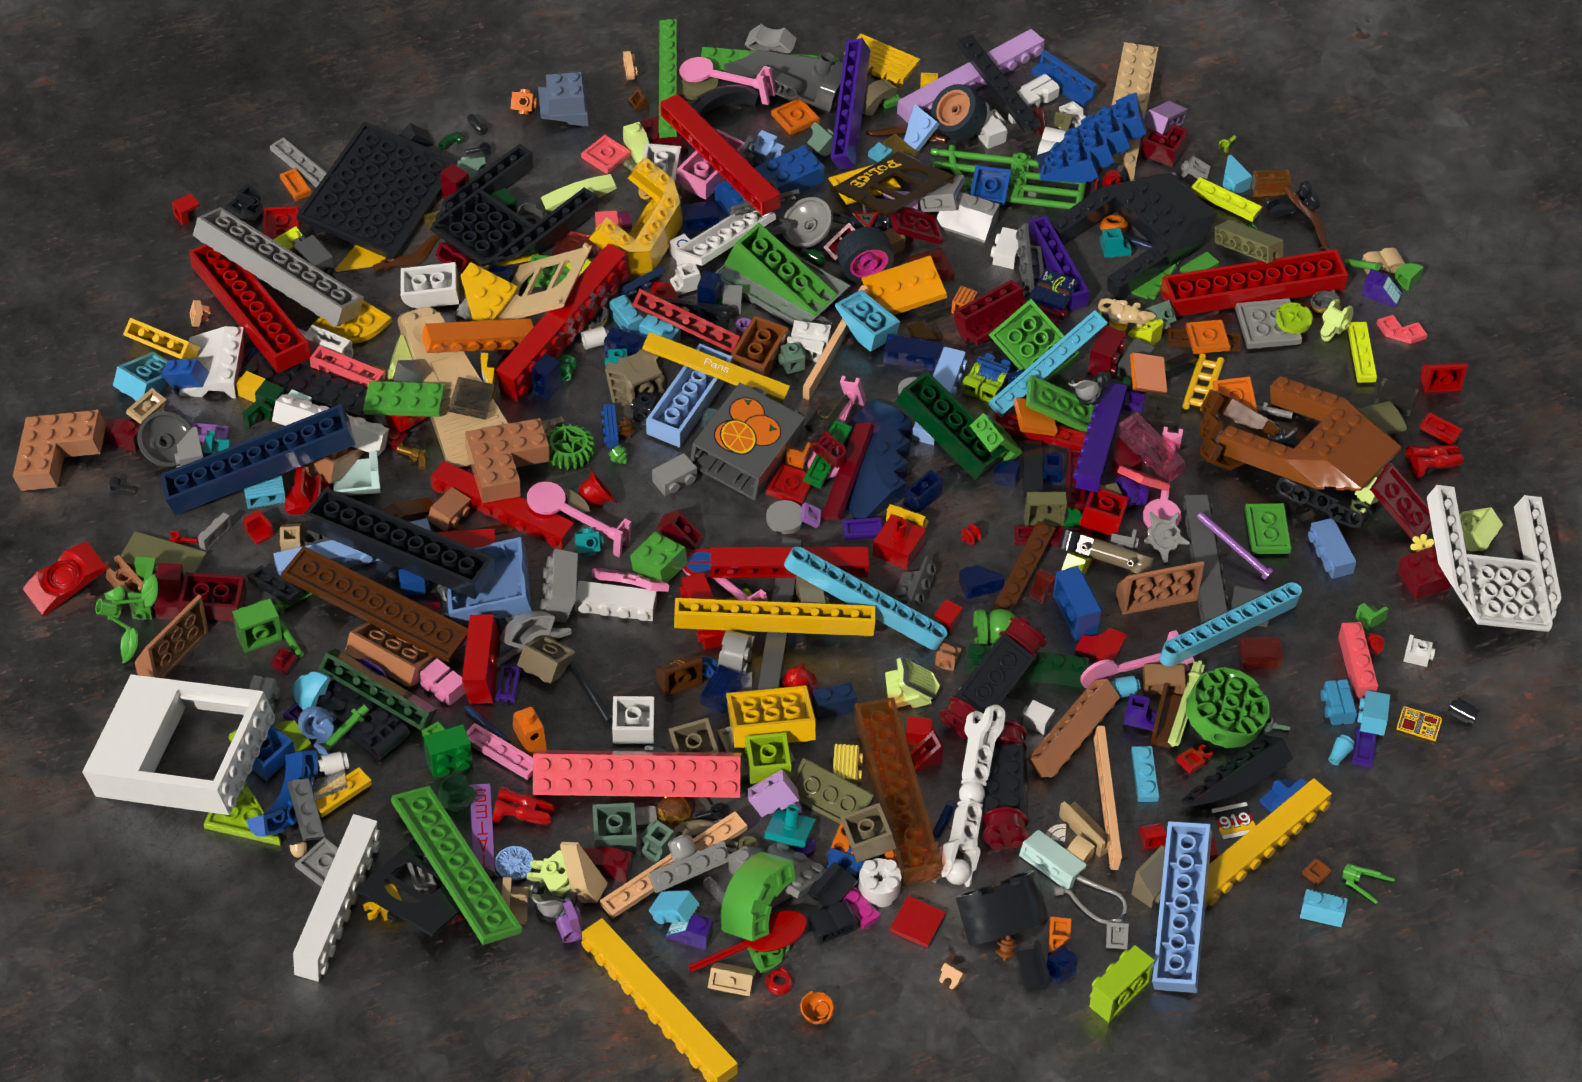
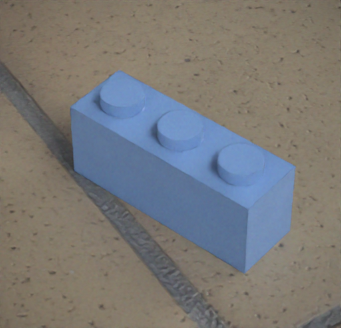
M1330 518L1311 523L1308 538L1314 544L1317 556L1321 557L1325 571L1329 572L1332 579L1353 574L1356 560L1335 521Z

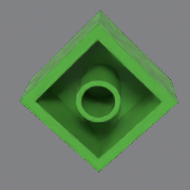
M654 532L630 555L633 572L644 575L646 578H655L666 583L688 563L685 547L657 532Z
M271 598L232 611L236 635L245 653L283 640L279 615Z

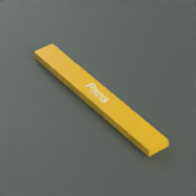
M649 332L642 348L645 351L737 386L740 382L749 388H760L768 395V398L780 403L784 402L790 387L779 381Z

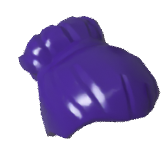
M1120 476L1114 480L1122 495L1129 497L1126 508L1134 504L1137 506L1140 504L1146 505L1149 495V487L1147 485L1136 483V481L1126 476Z

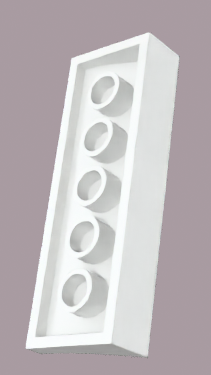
M750 209L741 215L736 216L735 213L675 249L677 266L688 263L701 266L733 247L758 222L765 227L776 220L775 213L770 212L762 216L758 211Z

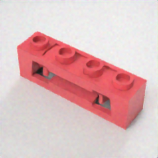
M319 346L310 357L311 368L367 387L369 381H386L385 371L322 346ZM369 372L374 373L375 375L373 377H370Z

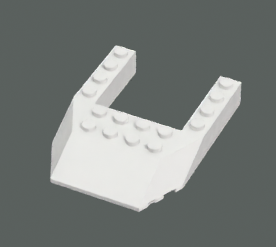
M1436 485L1427 496L1438 564L1475 622L1479 625L1549 632L1557 612V606L1562 597L1542 497L1524 495L1514 506L1524 560L1472 555L1466 553L1455 488Z

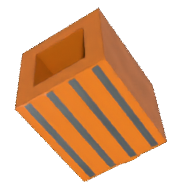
M960 286L952 300L951 313L954 314V310L977 299L978 292Z

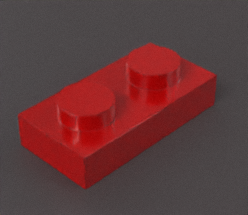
M1430 412L1419 428L1450 445H1454L1463 431L1458 426Z

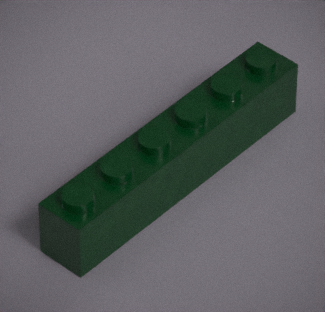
M969 643L966 674L972 672L991 646ZM1037 652L1036 659L1032 661L1019 680L1084 688L1080 682V677L1088 668L1089 658Z
M336 648L326 652L318 668L319 671L420 730L430 725L438 709Z

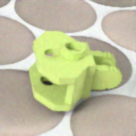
M1339 299L1333 300L1322 316L1324 325L1320 330L1321 339L1325 342L1330 341L1336 333L1340 335L1341 332L1345 331L1354 315L1353 307L1350 305L1345 307L1343 311H1340Z
M558 850L549 859L544 858V861L533 860L530 862L532 868L539 869L541 872H528L527 879L545 883V886L548 887L551 894L555 897L563 898L571 891L561 850Z

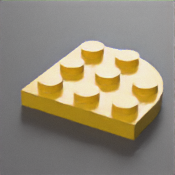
M363 300L359 316L337 327L331 325L322 317L312 325L351 340L352 343L369 341L378 335L392 322V318Z

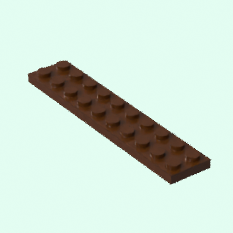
M305 546L300 549L281 573L282 579L448 663L467 640L468 628Z

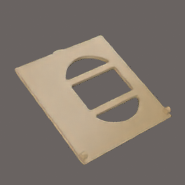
M584 243L583 248L519 265L511 282L518 286V291L497 320L519 319L562 308L592 249V245L589 246L588 243ZM567 262H571L569 273L556 286ZM559 264L547 290L531 294L543 268ZM533 274L523 296H519L521 285Z

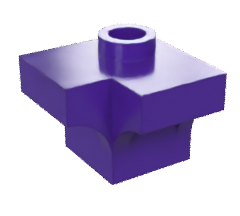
M1130 693L1124 719L1125 725L1153 731L1157 711L1150 707V698Z

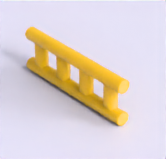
M1203 353L1199 354L1182 404L1183 409H1189L1190 405L1201 407L1204 400L1193 398L1194 392L1205 394L1204 399L1206 398L1209 390H1213V381L1219 379L1225 361L1224 358L1218 357L1215 362L1205 360L1206 355ZM1203 367L1214 369L1212 374L1201 371ZM1198 380L1209 381L1208 387L1197 385Z

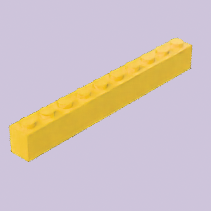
M675 598L674 628L874 636L875 606Z
M1313 778L1210 863L1205 908L1208 905H1214L1223 893L1227 894L1232 889L1233 884L1237 881L1241 882L1251 869H1257L1263 859L1270 858L1279 846L1283 847L1289 841L1293 834H1299L1305 824H1310L1315 820L1318 813L1321 811L1325 812L1331 805L1332 793Z
M603 918L582 931L581 943L583 948L587 952H591L595 956L596 962L608 970L609 976L621 984L623 991L635 999L638 1008L644 1009L648 1013L651 1022L661 1027L664 1036L667 1039L671 1038L678 1051L681 1054L685 1053L691 1065L703 1073V1077L707 1082H727L737 1075L738 1063Z

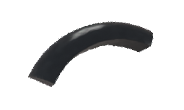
M740 84L720 86L701 94L689 105L696 109L701 117L707 111H711L729 102L755 106L759 89Z

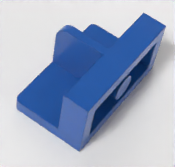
M1285 778L1281 782L1275 780L1272 789L1260 798L1259 802L1272 813L1305 786L1307 782L1302 778L1296 783L1292 782L1289 778Z

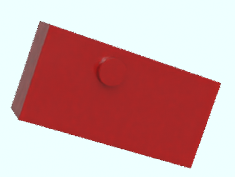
M494 614L470 615L462 675V683L469 704L494 702L497 663L501 642Z

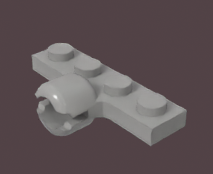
M681 835L668 842V847L673 857L672 862L649 872L648 876L655 893H658L727 863L729 853L724 841H720L702 850H697L691 835Z

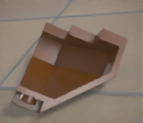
M1210 389L1201 405L1204 421L1201 422L1200 437L1203 438L1200 455L1211 464L1227 470H1232L1246 464L1220 454L1223 447L1219 445L1218 435L1228 426L1265 439H1269L1267 437L1268 433L1274 436L1279 435V424L1225 394Z

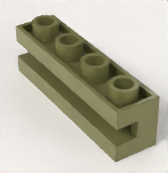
M1232 220L1215 226L1216 244L1266 263L1272 262L1273 257L1278 259L1283 257V240Z

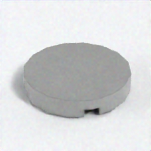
M788 500L773 503L767 509V525L773 531L781 532V534L795 533L800 530L804 523L800 521L802 507Z

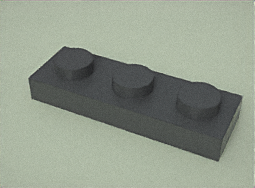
M309 779L291 780L287 784L303 841L321 840L325 835Z

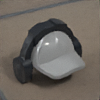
M1100 372L1098 374V382L1082 380L1081 376L1074 375L1069 385L1075 391L1079 403L1088 406L1096 405L1100 402L1105 387L1109 386L1110 377L1107 372Z
M537 881L533 886L532 899L535 902L537 916L542 920L556 922L559 917L566 915L563 903L571 901L573 907L576 905L578 897L576 892L569 891L566 898L562 899L544 894L545 883Z

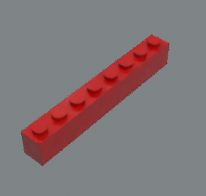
M445 461L431 475V485L436 492L445 494L453 487L471 498L470 508L477 509L487 516L498 519L503 524H508L520 532H525L535 539L548 543L552 547L563 550L574 536V522L555 513L551 515L536 513L529 507L527 500L521 497L482 503L474 475Z
M711 547V578H796V575L788 571L784 565L793 547ZM801 547L856 578H868V547Z

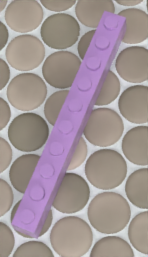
M1030 29L987 52V54L1002 74H1005L1041 55V52L1044 50L1045 40ZM968 62L898 100L897 114L909 124L913 106L917 105L930 115L934 99L946 87L962 84L975 91L977 88L986 85V82L972 64Z

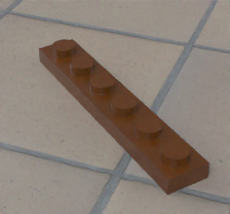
M1037 521L991 611L1005 609L1010 610L1012 613L1014 612L1055 533V527Z

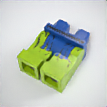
M986 353L983 357L979 356L971 372L963 380L962 393L974 398H978L980 395V400L989 403L1004 389L1008 382L1011 362L1004 359L1001 360L1000 364L996 363L995 357L989 353ZM971 386L976 389L975 391H971L968 387ZM986 393L992 394L993 398L987 397Z

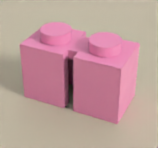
M437 658L420 672V684L424 690L435 694V697L440 702L451 706L466 693L462 677L454 671L447 675L450 668Z

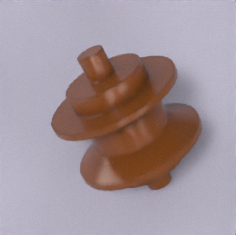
M1010 935L997 940V943L1001 946L995 952L1003 957L1004 961L1017 954L1013 951V948L1017 947L1018 943L1010 939Z

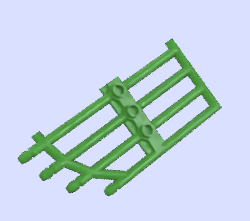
M950 145L949 150L931 149L932 155L949 157V162L935 161L933 166L939 169L952 170L955 176L963 175L961 171L975 172L976 167L975 165L956 163V158L1011 164V169H1007L1011 170L1012 173L1006 202L1070 209L1084 200L1087 182H1059L1079 185L1078 190L1026 184L1027 179L1041 180L1040 173L1028 172L1029 166H1039L1035 160L1031 159V155H1026V153L1013 154V157L956 151L954 145ZM964 177L966 188L968 189L965 193L970 195L973 178ZM1024 191L1077 198L1076 203L1023 196Z

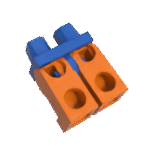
M841 822L828 852L827 869L835 861L857 879L863 863L867 860L859 863L856 862Z

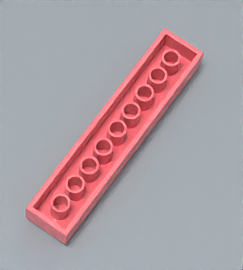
M535 750L533 753V795L740 798L741 753Z

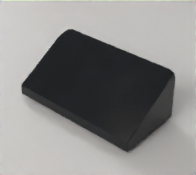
M1185 352L1165 361L1166 380L1195 367L1197 358Z

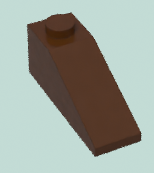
M428 497L396 502L381 511L412 522L425 519L426 514L429 515L430 508L434 503Z

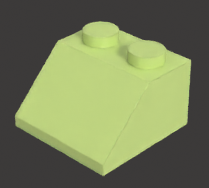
M1492 507L1464 511L1460 514L1465 548L1470 552L1486 550L1503 526Z

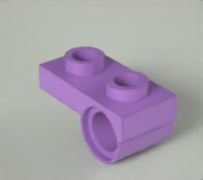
M571 901L565 902L563 906L566 915L559 917L556 920V925L563 942L571 943L582 939L581 930H584L578 907L574 908Z

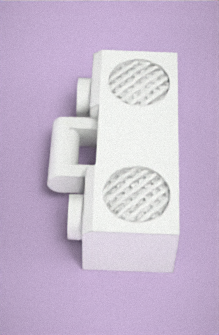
M985 102L987 106L986 121L976 135L986 148L989 149L1006 142L1008 130L1004 125L1006 121L996 109L990 111L989 104Z

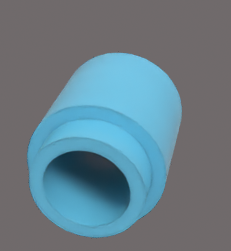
M1133 675L1115 678L1114 681H1110L1120 698L1129 697L1130 693L1137 695L1138 691H1140V682Z

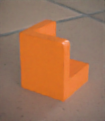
M808 442L804 450L796 447L793 449L788 448L785 465L804 470L808 457L811 454V443Z

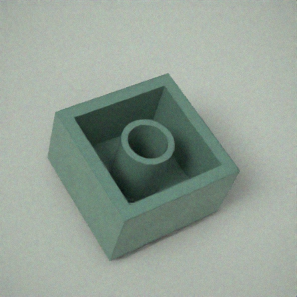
M634 803L593 805L594 848L613 847L629 852L636 851L637 835Z

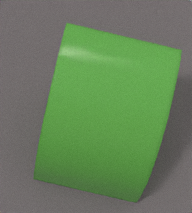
M1414 263L1403 264L1396 269L1393 282L1408 291L1421 280L1424 267Z

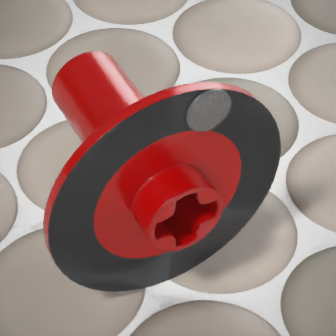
M1115 162L1098 171V178L1091 182L1096 183L1097 191L1103 186L1126 181V171L1121 164Z

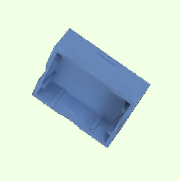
M518 537L495 542L484 547L473 548L494 557L495 574L476 599H472L449 588L447 591L449 616L452 621L462 626H469L470 615L494 614L496 620L532 611L528 558L522 538Z

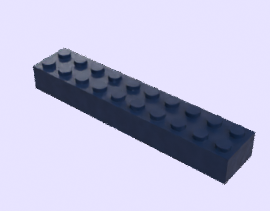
M339 404L161 474L166 502L174 515H178L352 447L356 443L350 420L342 405Z

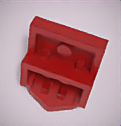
M304 465L296 468L295 486L286 491L284 510L289 515H304L325 488L330 489V486L320 474L313 477Z

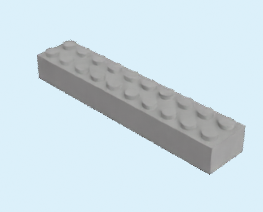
M220 207L197 218L193 236L199 239L200 242L212 247L216 252L223 254L230 261L240 265L244 270L253 273L257 278L264 280L273 288L283 292L287 297L300 303L301 306L324 318L331 325L337 327L359 316L364 300L363 296Z

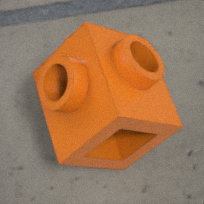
M520 89V92H512L511 109L519 110L518 114L529 115V111H534V108H537L538 98L535 97V94L531 93V90Z

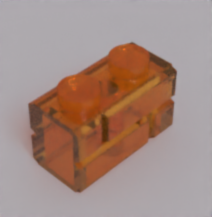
M1289 170L1253 171L1251 181L1253 197L1286 194L1283 189L1287 185L1291 187Z

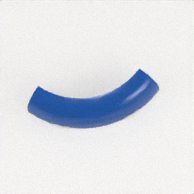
M317 750L300 751L285 755V779L277 800L265 813L246 819L248 827L254 835L259 837L275 835L297 822L287 783L291 780L309 779L311 788L313 787L314 777L318 773Z

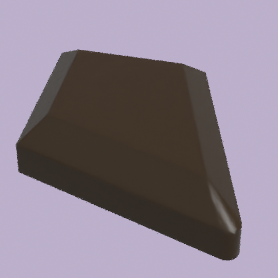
M924 319L907 326L914 344L942 340Z

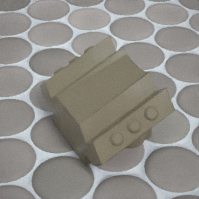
M640 349L636 354L625 358L619 357L617 364L608 362L605 369L612 404L624 407L629 404L631 406L632 400L637 398L639 392L651 394L660 399L668 385L664 358Z

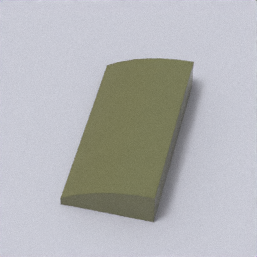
M1390 401L1358 408L1388 435L1407 430L1402 416Z

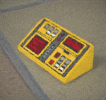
M1404 706L1396 730L1436 741L1442 718Z

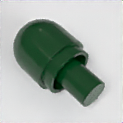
M803 248L801 251V255L807 257V260L814 265L820 266L826 260L824 253L819 250Z

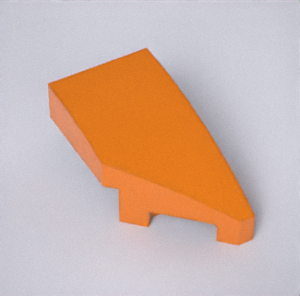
M1050 917L1049 954H1052L1070 941L1071 918Z

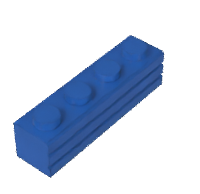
M604 404L603 409H601V416H604L602 418V425H605L603 427V435L605 434L603 437L604 444H606L607 448H615L618 446L615 404Z

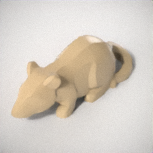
M1105 298L1101 299L1098 304L1100 312L1107 314L1109 319L1115 324L1137 323V326L1141 328L1143 324L1149 323L1156 318V315L1152 312L1139 310L1138 308L1141 307L1140 303H1134L1133 306H1129L1127 301ZM1106 303L1111 304L1108 308H1105L1103 306V304Z

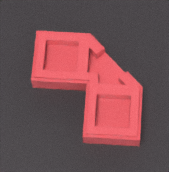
M1394 315L1377 320L1376 324L1385 337L1409 344L1427 339L1428 334L1419 322L1402 327Z

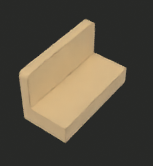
M715 962L711 967L708 988L750 996L756 970Z

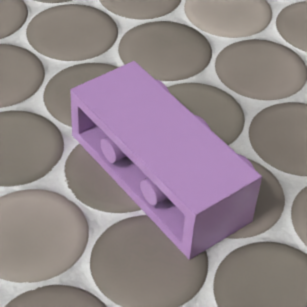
M1168 101L1147 111L1144 118L1146 120L1145 126L1164 134L1169 131L1172 124L1177 126L1183 124L1188 109Z

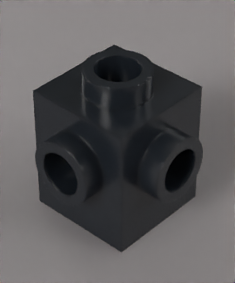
M639 392L637 398L633 399L631 403L633 420L646 424V419L657 405V396Z

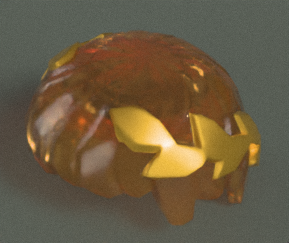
M664 797L657 805L656 814L667 826L671 824L679 825L681 822L690 819L691 810L688 802L683 797Z

